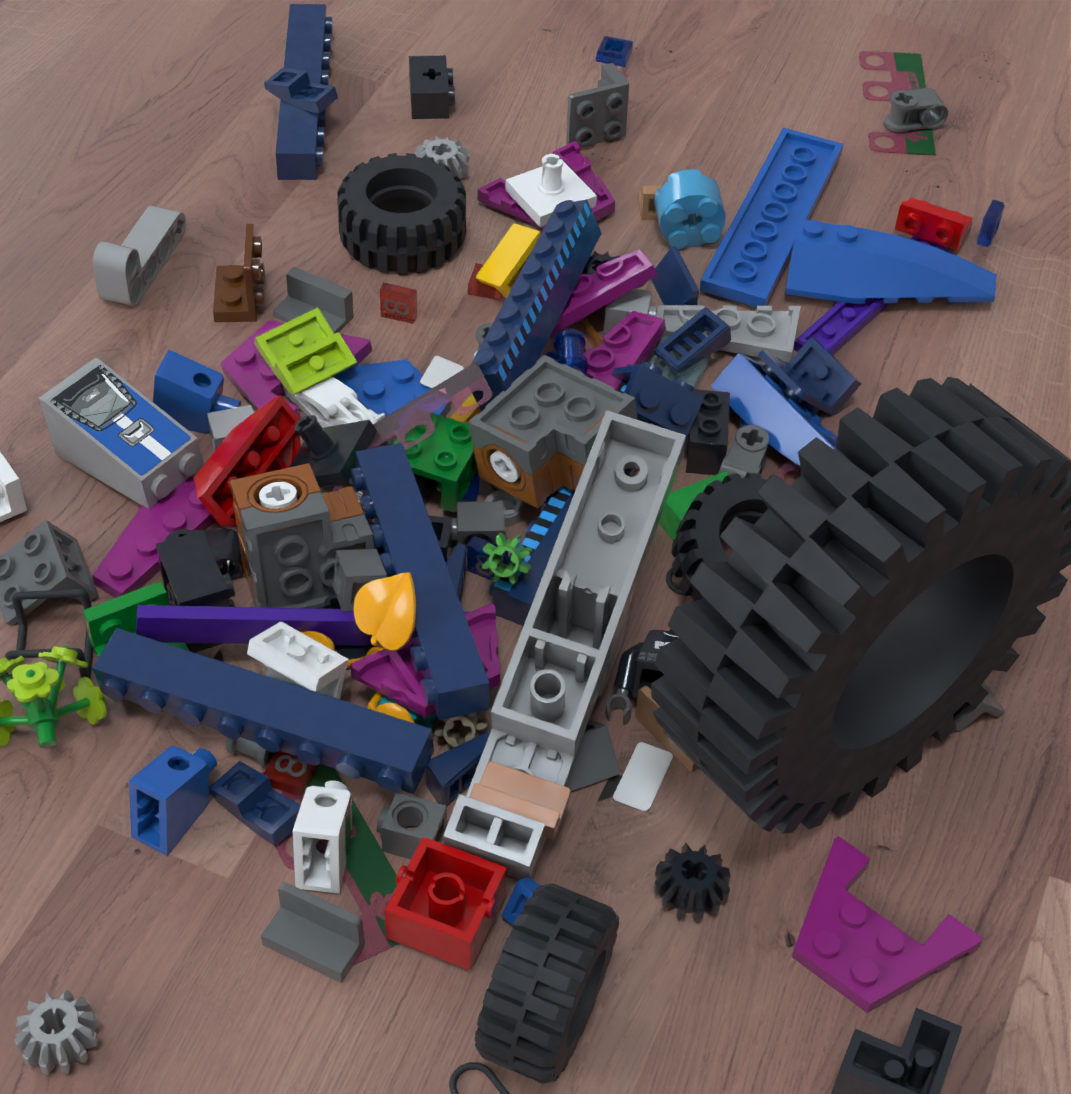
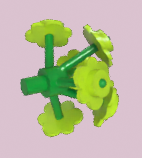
M53 646L51 653H39V658L56 663V669H51L44 662H36L30 665L22 664L25 661L23 656L10 661L6 657L0 659V682L3 681L8 691L15 696L27 713L26 716H12L13 706L9 700L0 701V747L6 746L9 743L10 733L15 730L16 725L29 724L30 730L37 731L39 746L41 748H50L57 745L54 728L59 725L60 717L77 711L80 717L87 718L92 725L97 724L99 719L106 717L105 696L99 687L93 686L92 681L88 677L80 678L78 685L73 687V695L76 698V702L57 709L56 702L59 698V692L65 687L63 675L66 665L75 668H88L89 663L77 660L78 652L70 650L68 646Z

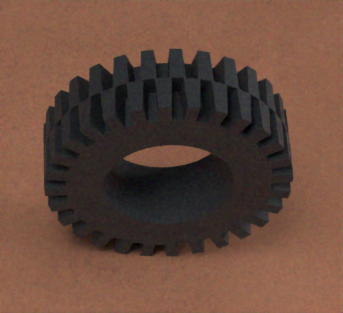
M947 377L942 385L932 378L917 380L910 395H907L897 387L880 395L873 418L857 407L840 419L835 449H832L815 437L798 451L802 475L790 486L774 474L757 491L768 509L754 525L737 517L732 520L720 537L734 550L726 562H702L690 583L705 598L677 606L668 623L670 629L679 638L660 647L654 665L664 676L651 684V698L660 706L653 712L655 719L665 730L664 733L753 822H756L766 831L771 832L776 827L782 834L793 833L800 823L807 829L820 826L830 810L837 817L853 810L862 790L873 798L886 789L894 765H898L906 773L922 760L924 741L931 735L940 742L944 741L956 729L953 714L965 702L976 708L989 694L981 684L993 670L1007 672L1020 656L1011 647L1017 638L1036 634L1046 619V616L1037 609V606L1060 596L1068 581L1060 571L1071 564V459L971 383L968 386L959 378Z

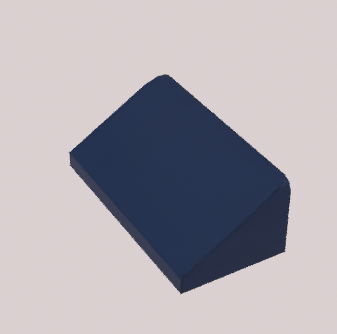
M671 247L655 268L658 276L652 278L651 281L663 305H697L699 289L679 250L676 247Z

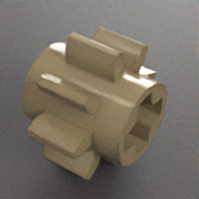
M476 712L442 720L446 724L439 726L434 734L436 736L444 735L447 741L444 750L448 751L452 746L457 747L481 735L477 731L486 728L489 721L487 719L479 720ZM457 720H461L463 726H470L466 735H462L460 729H453Z

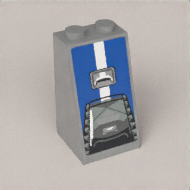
M97 358L91 360L39 397L56 455L148 509L166 497L204 465L197 437Z

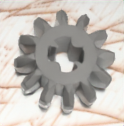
M436 136L435 140H424L423 145L417 147L415 153L417 157L423 158L427 156L433 158L437 164L442 162L449 167L450 171H454L460 180L467 177L469 155L467 148L461 145V141H451L450 137L439 139Z
M66 989L59 999H54L53 994L46 990L45 1002L37 1004L28 1000L27 1010L29 1015L17 1017L16 1026L19 1033L15 1035L14 1041L17 1050L23 1053L22 1056L25 1064L30 1068L39 1065L41 1072L48 1076L55 1066H60L62 1072L68 1075L71 1067L70 1062L76 1060L86 1064L88 1059L86 1049L97 1048L98 1037L95 1031L98 1030L99 1021L97 1015L91 1011L89 1002L84 997L74 1000L73 993Z

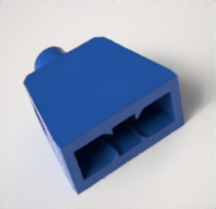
M167 351L154 376L153 403L184 428L193 432L208 433L210 431L207 413L241 407V401L222 395L224 376L220 372L174 351Z
M171 746L129 780L131 838L166 856L172 852L208 805L209 774L217 766L216 758L210 751L198 748L191 754L177 746Z

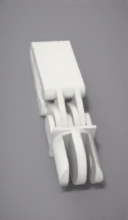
M334 377L326 379L295 396L283 385L285 395L307 416L315 415L323 428L369 419L374 425L385 418L384 413L377 415L372 410H367L358 401L355 391ZM394 431L367 449L392 445L399 434Z

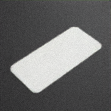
M435 356L421 378L420 383L434 388L464 370V367L440 356ZM446 388L442 389V393L447 394Z
M643 742L638 743L613 795L614 800L642 811H648L671 763L672 753Z

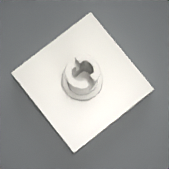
M555 154L545 155L542 158V167L506 179L505 190L539 227L547 224L556 205L563 201L572 200L574 202L587 199L591 208L596 206L597 195Z

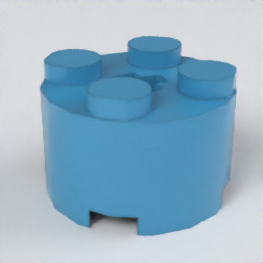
M697 169L681 170L669 175L668 182L660 190L657 188L654 203L659 228L670 246L677 249L696 247L705 243H714L721 237L726 213L719 186L714 178L710 179L702 175L701 171Z

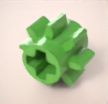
M501 532L496 536L497 547L488 543L484 546L483 551L489 554L490 557L482 565V569H491L495 574L494 582H497L501 577H509V581L515 584L518 580L517 570L528 573L532 566L524 560L533 550L530 547L524 548L519 543L521 539L520 534L516 535L513 540H506L505 535ZM505 551L512 553V562L509 565H505L502 562L504 559L502 554Z

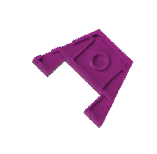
M574 141L553 151V154L558 155L597 195L596 206L591 208L596 221L615 212V200L601 178L594 175L591 170L590 161L587 157L583 158L580 153L581 147ZM499 178L478 189L477 200L538 226L505 190L506 182L503 179Z
M267 321L221 362L223 373L244 399L247 398L254 406L255 412L284 392L283 384L268 366L254 344L255 337L284 324L281 322ZM340 334L357 361L355 366L349 368L353 370L372 352L371 341L365 338ZM287 401L290 407L300 418L301 415L298 406Z
M837 836L830 849L794 947L792 958L868 1013L911 989L920 979L933 972L937 974L950 967L952 961L965 954L969 956L978 950L983 937L950 914L947 915L926 942L920 944L850 894L848 889L868 868L870 858Z

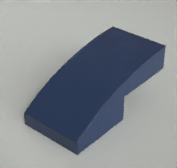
M281 68L264 82L265 89L279 99L313 113L320 114L338 98L335 86L310 83L307 71Z
M239 761L209 787L211 795L221 805L271 844L277 846L293 831L301 805L275 791L268 776Z

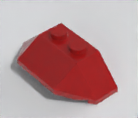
M282 395L276 396L235 426L194 477L197 498L223 527L238 528L230 480L289 468L301 448L300 435L294 429L295 424L300 418Z

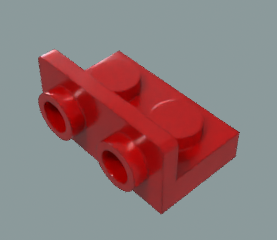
M910 197L908 201H902L900 204L895 230L958 250L970 230L973 218L963 215L958 211L948 210L930 204L927 201Z

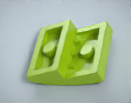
M319 308L313 309L255 337L254 341L255 346L268 366L293 396L357 364L355 357L340 333L334 334Z

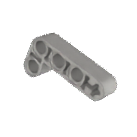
M150 205L121 245L104 241L100 242L95 248L92 261L99 297L120 304L136 306L182 239L186 227L185 214Z

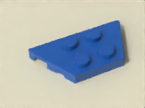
M407 359L359 365L353 370L347 369L333 376L354 390L358 401L367 410L370 409L377 415L384 413L385 417L433 389L420 383L423 374ZM437 391L420 400L396 418L401 428L395 432L398 434L401 432L412 413L410 409L414 406L415 408L446 417L450 411V398L445 394L439 396L438 393L440 391Z

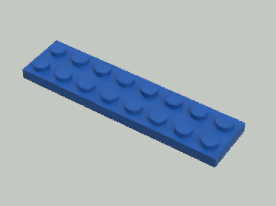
M782 128L700 282V291L749 306L767 305L791 257L797 219H810L842 154L843 143Z

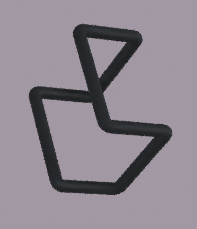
M83 589L14 593L12 595V602L19 623L16 650L8 651L5 657L9 661L19 656L39 658V653H51L52 650H24L27 621L21 600L81 597L85 610L92 607L89 593ZM86 628L84 652L79 648L69 649L78 652L77 660L89 663L88 668L80 667L79 672L81 678L88 677L90 679L93 647L89 641Z

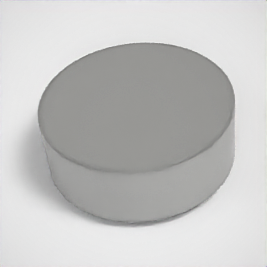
M504 490L494 491L487 496L485 502L504 501L505 527L515 525L520 521L523 514V501Z

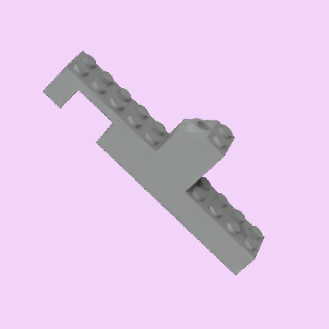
M606 410L492 707V729L467 795L459 794L444 832L445 845L507 867V875L520 880L527 876L532 878L546 841L545 824L469 798L474 783H480L486 765L490 761L562 786L566 785L598 696H602L614 672L625 642L630 601L683 458L686 435ZM635 469L639 471V474L630 477L624 473V470Z

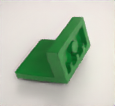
M416 408L411 413L393 444H403L414 474L438 481L437 490L441 492V508L456 512L457 502L462 501L478 472L469 424Z
M161 581L82 610L89 641L98 658L116 628L136 634L137 605L169 606L167 591ZM165 643L189 651L186 643Z

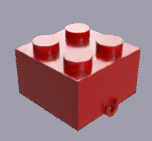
M423 836L408 866L402 865L396 877V884L398 885L384 910L386 938L471 970L506 897L507 867Z

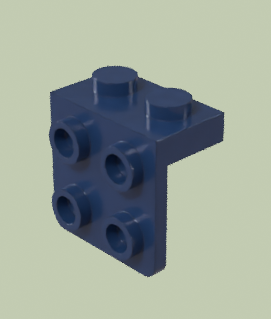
M813 337L804 344L789 363L782 361L763 349L758 354L765 363L762 369L775 381L779 382L781 379L787 385L784 388V392L798 404L803 402L815 413L822 410L834 416L862 384Z
M643 362L642 365L628 364L627 367L614 368L612 376L624 383L628 382L624 393L635 397L637 417L652 425L684 434L687 439L704 399L692 392L694 389L692 385L679 379H673V381L662 376V369L647 362Z

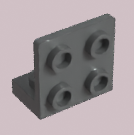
M614 63L602 65L598 88L573 93L568 96L566 145L575 141L580 147H585L626 136L629 83Z
M47 520L0 556V609L4 621L11 626L18 622L12 602V595L16 592L83 589L89 593L90 601L98 596L78 540ZM75 597L77 600L82 602L81 597ZM47 599L21 600L25 616Z

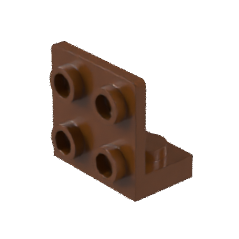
M246 224L244 265L216 266L213 305L214 322H257V307L264 306L263 286L258 285L265 284L264 263H260V259H257L262 258L261 236H255L254 224Z

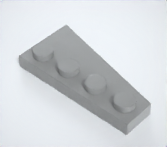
M658 305L656 317L665 319L666 330L659 340H666L700 312L704 306ZM722 305V308L712 312L730 326L731 341L719 350L759 357L758 354L763 349L782 361L790 362L801 306H789L788 311H772V306H757L756 311H737V306ZM703 332L706 337L709 335L708 332ZM696 337L692 339L697 344L701 342Z

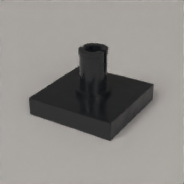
M315 415L305 416L294 427L296 433L304 440V443L290 467L309 463L319 488L348 484L351 479V469L357 468L356 451L368 448L377 429L370 419L323 428Z

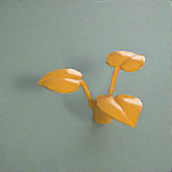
M410 572L373 580L365 584L358 591L353 607L356 624L362 632L372 635L371 644L377 646L370 649L364 657L385 648L388 650H398L410 640L416 620V595ZM316 631L301 632L334 651L333 642L324 634ZM364 657L348 660L347 668H350V663H353ZM379 692L375 693L367 705L368 709L414 723L410 713L396 703L386 702L377 707L384 696Z

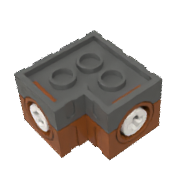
M543 355L531 369H527L505 392L502 391L485 406V409L480 414H476L468 421L479 477L536 508L540 507L546 501V498L552 492L555 493L562 485L571 490H576L606 410L637 420L635 397L626 393H620L614 387L595 378L591 379L585 376L584 373L565 364L557 363L555 359Z
M309 463L230 480L231 493L234 498L233 506L236 524L239 530L240 550L244 561V574L256 607L314 609L325 607V599L332 594H336L333 587L336 550L374 549L373 533L353 487L338 489L339 491L321 493Z

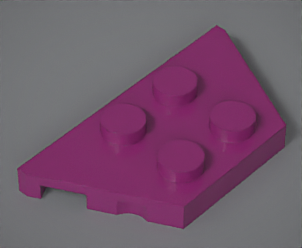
M493 603L465 614L489 680V689L500 684L496 608ZM411 639L398 650H388L385 648L350 663L351 675L355 680L425 718L436 713L433 704L426 705L421 687V680L425 678L422 671L415 672L410 654V647H413Z

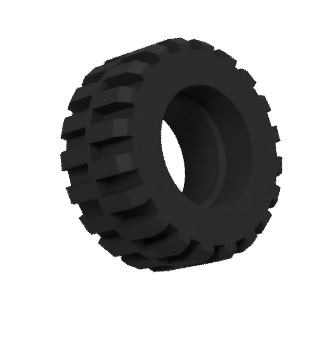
M392 153L384 158L379 156L370 158L366 164L364 162L360 163L342 180L343 182L337 192L340 240L348 250V253L357 261L361 259V263L371 269L377 267L380 272L389 273V271H397L398 274H408V271L421 273L425 272L428 267L436 268L442 265L445 259L449 260L462 246L466 234V191L460 178L442 162L437 164L433 158L427 156L420 158L412 153H406V156H397V153Z
M747 472L744 478H741L740 474L737 473L727 475L722 482L715 480L707 485L703 493H698L692 501L675 532L676 537L672 543L671 554L675 557L672 563L673 572L676 577H682L678 586L684 596L691 595L694 601L705 598L690 583V580L702 562H726L728 560L722 548L719 533L724 531L735 517L754 525L765 513L768 507L757 491L772 477L771 475L768 479H762L760 473Z
M554 883L540 885V887L533 891L532 897H529L524 904L521 914L515 920L513 929L505 941L501 956L495 965L491 982L482 1002L483 1007L478 1017V1029L475 1032L474 1039L476 1042L475 1047L482 1058L542 1084L557 1081L561 1072L565 1070L568 1060L572 1057L580 1036L584 1032L613 954L612 950L616 943L617 930L619 928V917L611 906Z

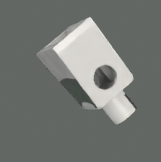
M328 781L322 787L310 786L306 788L293 828L295 887L299 889L340 894L352 837V793L339 781ZM321 839L328 840L325 854L320 853L316 848L318 841Z

